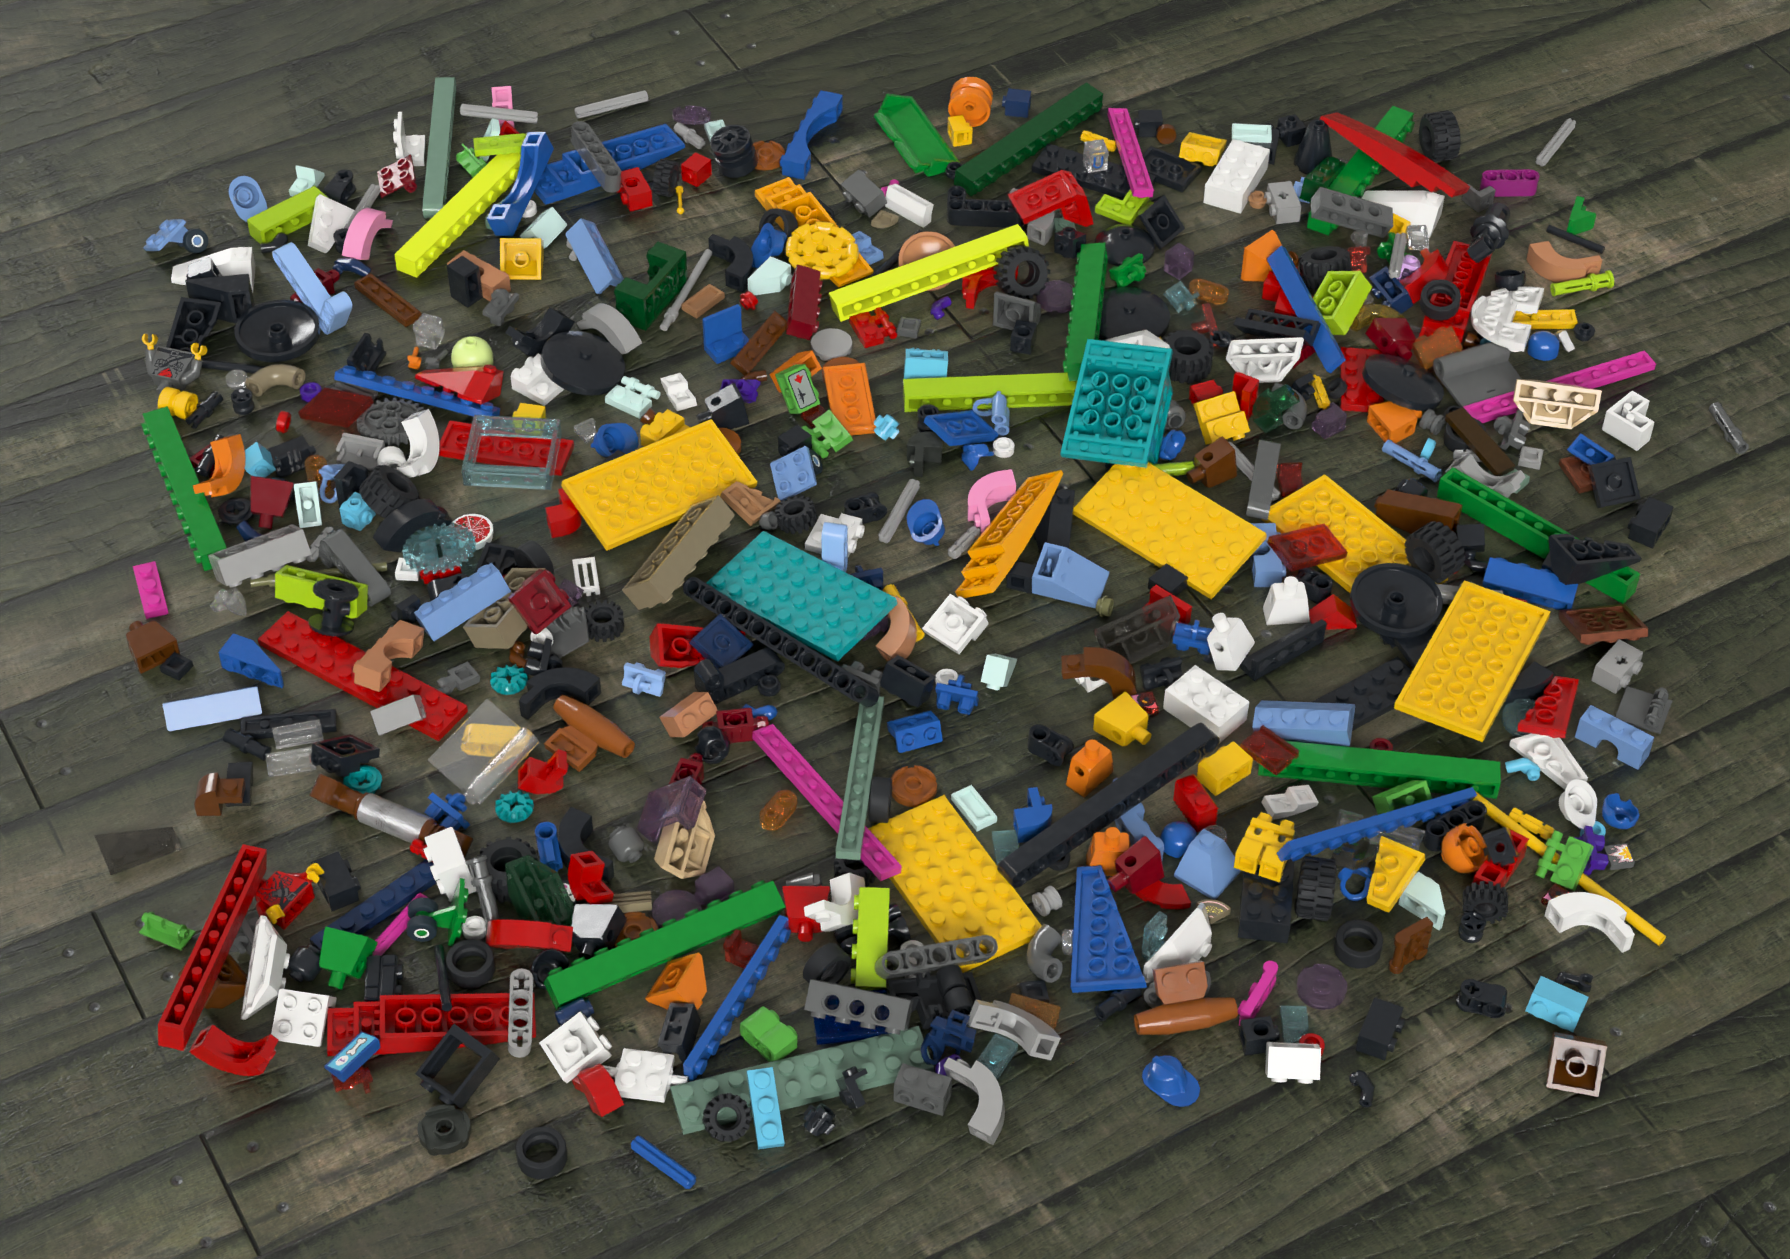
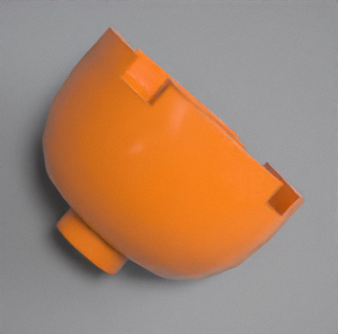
M1463 823L1446 833L1442 841L1441 856L1443 861L1454 871L1469 874L1478 871L1485 860L1488 861V855L1484 856L1483 851L1487 846L1481 833L1474 826L1467 827V823Z

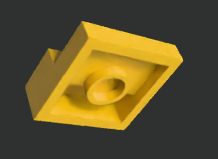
M1189 132L1181 142L1179 157L1190 162H1203L1206 166L1217 165L1221 159L1222 152L1226 148L1227 140Z
M1235 391L1193 404L1205 445L1212 444L1222 436L1225 439L1232 437L1233 441L1245 438L1246 432H1250L1245 412L1240 411Z
M669 409L664 413L658 412L650 425L645 424L640 430L641 445L645 447L691 427L685 425L684 417Z

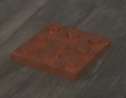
M1626 604L1559 610L1560 621L1580 643L1585 645H1591L1598 641L1613 643L1619 639L1639 640L1640 637H1648V627Z

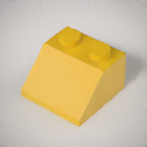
M500 238V270L507 273L510 280H541L544 262V240L541 238Z

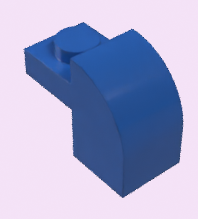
M1037 787L1028 788L1027 808L1014 809L1013 827L1018 843L1028 842L1051 826L1052 804L1045 805V799L1039 795Z

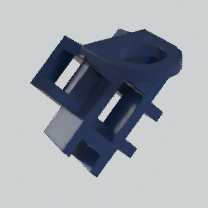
M954 1010L951 1011L948 1020L936 1016L930 1026L933 1029L930 1033H927L921 1045V1055L927 1065L937 1064L946 1046L955 1048V1054L957 1055L960 1054L961 1050L971 1053L977 1030L968 1027L970 1016ZM954 1018L962 1020L963 1023L955 1022ZM928 1046H929V1047L932 1049V1051H933V1055H934L933 1060H931V1059L928 1057V1054H927V1047H928Z

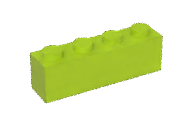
M313 186L247 219L249 233L260 244L271 242L278 233L288 235L312 223L316 197L319 194L327 196L316 186Z
M285 565L275 573V598L282 599L287 603H298L307 608L323 610L324 599L319 598L313 593V586L320 580L336 579L352 583L359 591L358 598L349 601L350 614L349 616L345 615V617L358 618L367 610L368 585L289 565Z
M859 887V895H854V910H858V919H853V934H857V944H852V959H856V969L851 968V984H855V987L859 989L886 992L887 979L880 978L876 974L875 963L880 957L888 953L890 888Z

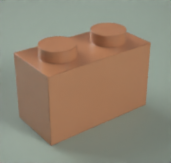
M693 692L659 718L670 737H685L713 717L718 710L708 692Z

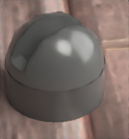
M773 511L762 514L759 520L760 526L765 530L776 529L778 526L776 514Z

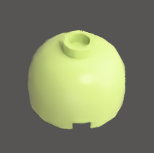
M469 336L462 338L454 345L451 362L453 368L493 365V352L490 345L484 339Z

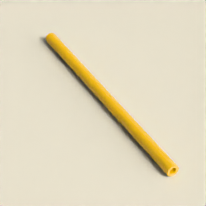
M1476 792L1477 796L1473 800L1485 804L1487 808L1486 814L1502 827L1509 828L1529 838L1527 846L1543 857L1547 846L1541 840ZM1555 852L1551 861L1555 865H1557L1560 859L1558 853ZM1584 873L1582 874L1578 883L1579 886L1589 893L1603 896L1622 907L1627 912L1625 921L1658 946L1664 942L1666 936Z

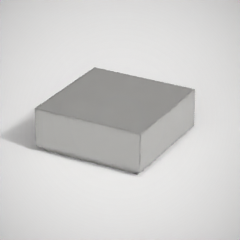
M1522 446L1518 466L1540 470L1544 450Z

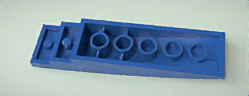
M667 124L602 142L621 171L639 167V169L645 168L685 148V144ZM573 150L563 153L561 161L546 165L545 172L542 173L534 192L546 205L589 191L601 185L579 153Z

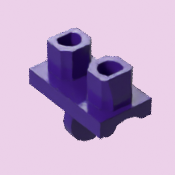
M723 379L720 390L735 383L744 403L756 402V397L758 396L756 390L760 386V381Z
M1585 825L1584 834L1574 838L1594 846L1583 871L1585 875L1589 876L1593 869L1604 870L1609 861L1608 855L1597 853V851H1602L1604 848V836L1594 834L1592 826Z

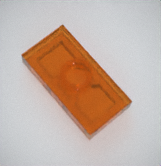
M1015 993L1011 994L1010 1005L1036 1016L1055 1030L1061 1011L1060 1006Z

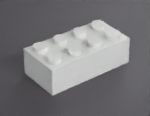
M1233 139L1205 184L1203 203L1241 214L1248 202V196L1254 192L1268 168L1270 149Z

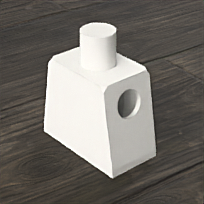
M1289 576L1285 578L1284 583H1274L1271 585L1263 606L1267 625L1308 623L1310 621L1308 598L1303 582H1298L1295 577Z
M1218 613L1212 618L1215 627L1207 637L1216 670L1236 671L1255 644V641L1241 619L1226 618L1224 613Z

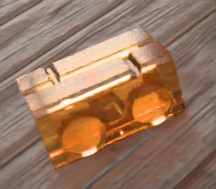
M1452 326L1448 328L1440 327L1434 331L1433 335L1428 337L1426 335L1420 336L1413 343V352L1420 366L1425 369L1433 367L1435 358L1462 351V345Z

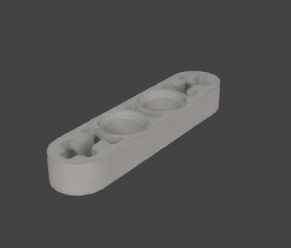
M522 968L511 973L509 990L508 1051L512 1056L518 1058L527 1056L531 1051L533 975L527 969ZM519 979H524V989H519ZM522 998L527 1000L528 1003L524 1006H518L514 1001ZM517 1019H523L527 1022V1025L517 1027L513 1022ZM518 1036H522V1047H517Z

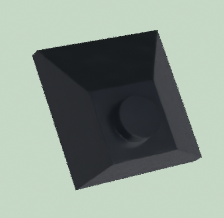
M1165 195L1150 200L1138 210L1139 218L1159 249H1162L1185 229Z

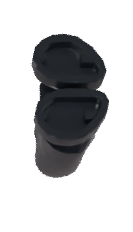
M893 903L889 905L888 937L895 936L903 944L906 941H910L911 936L898 905ZM853 924L842 927L834 933L836 941L840 943V948L848 955L852 954V944H857V934H853Z

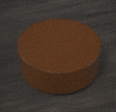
M1164 124L1157 129V139L1160 143L1170 144L1175 141L1176 130L1172 125Z

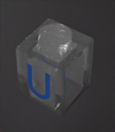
M1103 139L1084 142L1083 162L1088 173L1107 170L1109 151Z

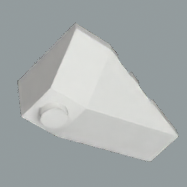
M1365 191L1362 199L1392 207L1393 213L1411 222L1410 233L1428 238L1431 237L1442 214L1445 198L1443 195L1429 191Z
M252 247L226 249L173 266L172 283L186 285L185 280L187 279L186 274H188L189 264L197 261L200 262L202 259L210 257L222 276L249 274L253 293L256 265Z

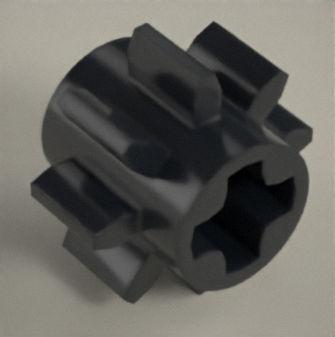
M822 1103L816 1107L810 1105L803 1113L805 1116L804 1120H806L804 1123L805 1128L815 1136L823 1133L829 1135L836 1126L834 1124L835 1120H833L835 1117L834 1112Z

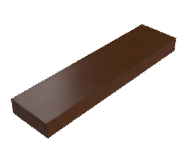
M371 273L354 282L355 288L403 326L407 327L422 318V313Z
M774 311L730 364L744 376L750 373L786 330L787 320Z

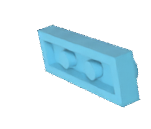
M773 1067L748 1070L746 1074L758 1150L784 1146Z

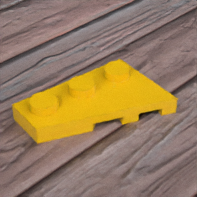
M1381 836L1374 873L1372 874L1368 890L1367 904L1390 913L1425 861V854Z

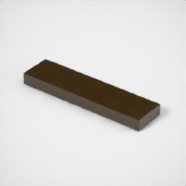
M1464 407L1446 414V422L1494 476H1502L1514 470L1515 464Z

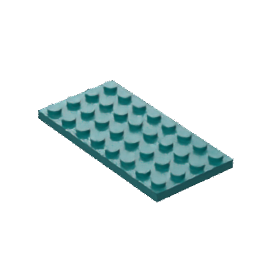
M762 531L707 582L710 586L795 639L837 662L897 605L895 597L765 531Z

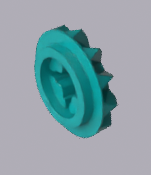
M506 664L504 668L497 667L496 672L491 673L490 684L497 693L503 695L516 694L527 685V674L523 673L524 668H518L516 664L512 667ZM506 676H511V683H508Z
M361 765L360 771L350 773L349 776L344 777L343 783L362 794L366 792L374 794L376 789H381L382 775L375 767ZM367 779V783H363L359 786V782H363Z
M510 790L506 795L501 794L500 799L496 800L495 803L497 816L509 823L524 821L532 814L534 809L533 800L529 794H523L521 790L517 793H513ZM514 802H518V805H516L511 811L510 805H513Z

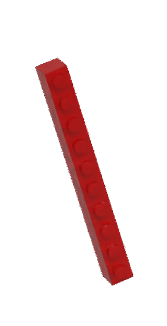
M242 844L158 1023L159 1046L184 1051L264 877L267 865V849Z

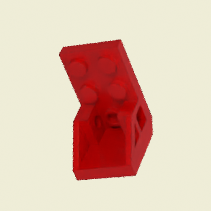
M1060 170L1008 194L1009 201L1024 225L1059 209L1060 214L1065 220L1085 227L1094 224L1087 197L1069 171Z

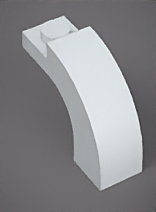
M427 409L414 413L401 422L410 441V455L407 461L396 470L408 478L429 473L435 467L438 460V430L430 410Z
M847 873L830 879L831 902L822 900L805 906V917L820 923L821 931L824 932L834 931L853 924V919H858V910H854V895H859V887H865L863 877Z
M1573 892L1560 895L1548 901L1545 917L1559 933L1578 925L1592 926L1604 932L1622 953L1631 948L1635 935L1631 927L1624 923L1627 912L1618 904L1603 896L1586 892Z

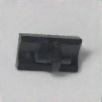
M546 638L543 644L531 641L527 656L536 658L538 661L527 658L523 673L535 676L546 670L563 667V662L558 658L557 654L550 656L551 639Z
M1179 656L1172 659L1166 657L1156 664L1146 663L1141 665L1140 674L1144 690L1147 691L1163 685L1166 688L1170 687L1173 682L1183 676L1181 670L1182 659Z

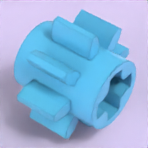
M886 414L884 418L879 415L873 422L876 426L873 431L885 441L888 437L894 439L899 433V429H897L898 421L889 414Z

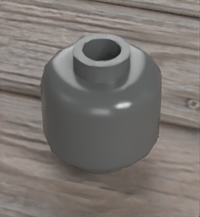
M1171 400L1165 430L1168 431L1179 429L1186 419L1184 409L1174 400Z
M621 826L610 834L608 846L618 861L633 863L642 856L641 852L645 844L634 828Z

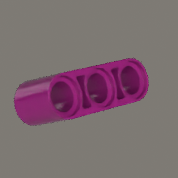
M1530 169L1486 170L1482 174L1479 191L1491 186L1496 190L1494 197L1533 196L1537 191L1539 173Z

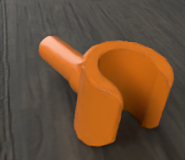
M414 347L412 355L407 357L408 361H410L408 368L418 370L421 366V358L417 357L418 347Z

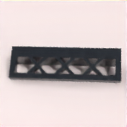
M1249 308L1245 319L1236 317L1233 325L1242 333L1270 339L1302 337L1304 339L1303 345L1313 346L1321 323L1315 320ZM1256 315L1260 317L1261 321H1254L1252 318ZM1273 319H1276L1278 324L1275 325L1270 324L1268 322H1270ZM1291 322L1296 326L1295 328L1285 327ZM1307 326H1313L1310 334L1302 329Z
M1323 619L1314 624L1308 622L1244 658L1239 667L1255 681L1324 642L1327 623Z

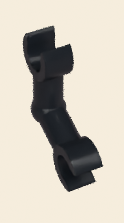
M1562 971L1559 972L1554 982L1561 985L1565 983L1576 985L1580 991L1587 993L1590 992L1592 986L1583 982L1591 983L1593 976L1587 973L1577 976Z

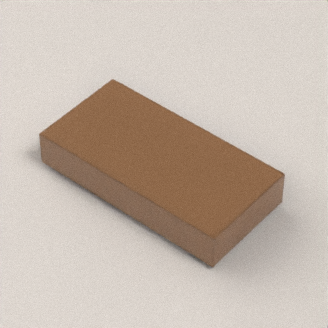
M708 284L682 303V310L697 319L723 300L725 293Z

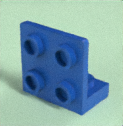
M739 304L703 318L704 350L716 364L735 357L749 341V338L742 332L741 307Z

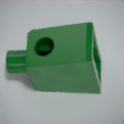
M325 927L319 966L324 970L332 972L327 986L342 990L346 976L360 979L366 969L367 957L372 956L378 942L367 936Z

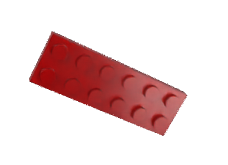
M451 420L439 442V456L557 476L563 475L574 449L573 440Z

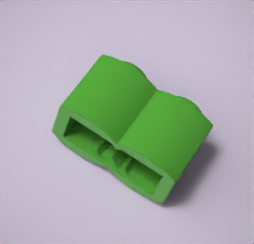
M764 1006L740 1023L741 1036L747 1043L757 1049L768 1062L781 1060L797 1048L798 1036L796 1031L791 1026H786L780 1022V1018L775 1011L768 1010Z

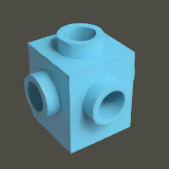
M354 492L339 508L342 524L361 531L376 515L362 499L361 494Z

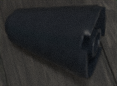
M1316 119L1309 123L1294 157V165L1299 167L1301 173L1307 175L1324 159L1333 157L1329 127L1321 119Z

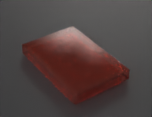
M324 388L298 414L301 419L348 428L374 402L371 396Z
M1325 523L1269 536L1267 541L1290 572L1345 559L1348 554Z

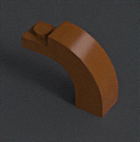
M1084 647V654L1061 656L1063 679L1082 677L1102 679L1111 686L1113 699H1116L1124 692H1127L1131 697L1137 695L1135 671L1130 662L1122 655L1104 648Z

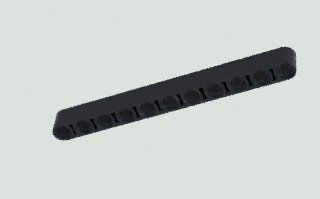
M690 577L684 582L683 591L688 597L715 614H721L737 628L865 707H872L877 703L879 693L873 686L702 580Z
M1204 723L1194 725L1006 856L998 864L997 871L1014 888L1024 885L1091 838L1094 833L1101 831L1212 753L1220 743L1219 737Z

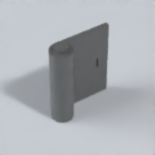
M1493 342L1441 356L1433 361L1437 377L1459 407L1515 391L1516 379H1522L1508 361L1511 351Z

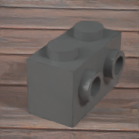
M859 169L841 183L842 195L849 203L852 201L858 212L861 214L864 212L869 218L887 204L883 191Z
M902 1063L894 1082V1102L943 1116L951 1097L952 1078Z

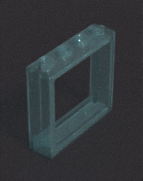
M474 415L462 465L463 484L465 486L551 490L562 436L560 419ZM481 435L552 439L546 468L475 464Z

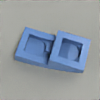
M861 231L852 234L855 238V244L858 245L859 253L869 265L884 259L883 251L872 245L869 236Z

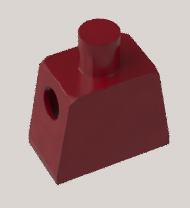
M1406 318L1373 319L1365 333L1383 354L1395 355L1409 360L1413 355L1411 350L1416 343V337Z
M251 476V513L260 515L259 528L272 529L274 517L284 518L294 489L293 482Z
M1146 836L1142 837L1115 860L1117 874L1109 878L1107 882L1114 892L1125 886L1130 893L1135 894L1161 880L1165 876L1160 851Z

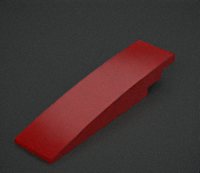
M1338 112L1320 117L1325 124L1410 187L1422 185L1430 192L1442 190L1450 197L1465 194L1470 188L1468 184L1426 156L1368 125Z
M1453 241L1445 261L1449 271L1444 280L1452 282L1460 290L1459 310L1453 317L1447 320H1434L1425 315L1417 345L1451 353L1459 351L1471 319L1472 306L1479 296L1493 252L1481 262L1476 263L1467 251L1470 244ZM1443 293L1432 294L1430 303L1438 307H1445L1453 302L1450 296Z
M509 993L450 994L452 1009L450 1011L442 1010L440 994L380 995V1001L354 1002V1008H328L327 1056H336L361 1031L379 1039L380 1049L373 1055L433 1051L453 1024L460 1027L483 1045L508 1042ZM533 993L532 1038H535V1037H536V1021H535V1000H534V993ZM522 998L514 1001L518 1006H524L528 1003L527 1000ZM517 1019L513 1022L517 1027L527 1025V1022L523 1019ZM518 1036L517 1040H522V1036ZM460 1044L458 1048H463L465 1046Z

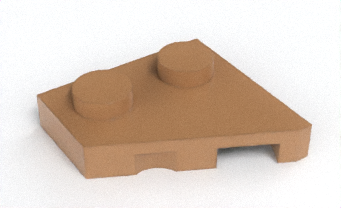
M737 481L722 491L720 495L750 526L759 521L762 514L773 511L781 502L776 497L774 500L764 497L761 491L751 489Z

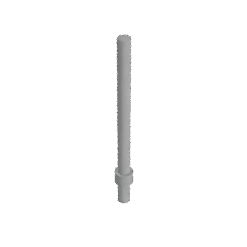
M706 249L673 305L665 312L664 320L660 325L661 330L667 331L670 324L678 317L681 304L684 303L712 256L711 250Z

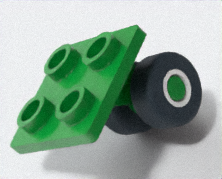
M459 879L450 907L438 910L437 903L429 898H416L409 903L408 916L410 920L407 923V935L411 939L420 942L429 941L436 936L437 927L448 928V946H453L455 939L460 938L462 923H465L468 909L464 908V903L467 902L468 888H465V879Z

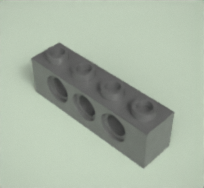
M1319 187L1311 198V218L1382 238L1393 227L1392 207Z
M810 979L804 1010L811 1011L810 1016L825 1019L826 1015L836 1016V1022L850 1024L851 1020L861 1022L860 1027L875 1029L876 1025L886 1027L885 1032L900 1035L901 1030H908L914 1000ZM831 995H836L840 1001L838 1008L835 1010L831 1009L828 1005V999ZM856 1000L862 1001L865 1006L864 1012L860 1015H857L852 1008ZM882 1005L888 1007L890 1012L886 1020L880 1019L877 1014L878 1008Z

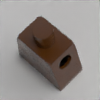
M1222 436L1194 456L1195 468L1186 472L1191 484L1200 480L1207 488L1237 477L1235 449Z
M135 621L129 626L130 632L126 634V639L140 674L163 664L174 652L180 654L176 638L156 621H151L145 625L140 621Z

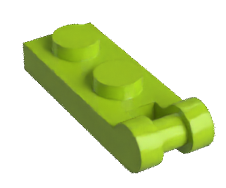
M527 134L473 138L475 157L505 155L509 153L521 154V146Z

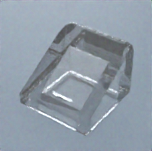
M1407 226L1406 242L1409 250L1429 249L1427 226Z

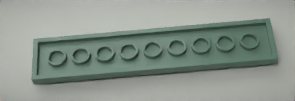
M919 1026L908 1028L907 1031L901 1030L900 1035L892 1033L879 1035L671 1086L670 1092L684 1135L705 1130V1125L702 1121L703 1111L707 1103L720 1094L732 1093L733 1095L740 1096L742 1100L747 1102V1106L750 1107V1116L753 1118L746 1074L748 1070L773 1067L779 1110L781 1111L838 1097L841 1090L836 1080L843 1077V1071L853 1066H856L857 1069L866 1068L868 1072L855 1080L860 1091L894 1083L902 1063L934 1072V1066L927 1065L922 1058L921 1045L924 1039ZM729 1107L720 1109L717 1114L719 1125L736 1122V1112Z

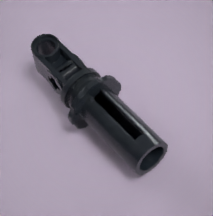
M1494 203L1490 205L1485 215L1477 217L1471 226L1470 234L1472 239L1467 251L1476 263L1481 262L1494 252L1495 249L1501 248L1509 237V230L1506 225L1510 219V210L1505 204ZM1502 211L1505 214L1504 219L1499 218Z

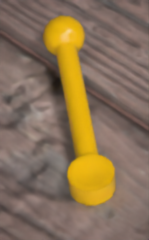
M677 186L675 188L676 193H678V208L676 211L681 215L684 213V208L682 207L683 187Z

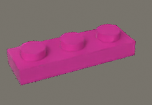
M156 562L133 566L146 619L169 614Z

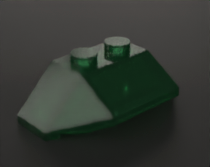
M530 855L505 864L509 897L520 920L572 926L574 905L557 871L534 860Z

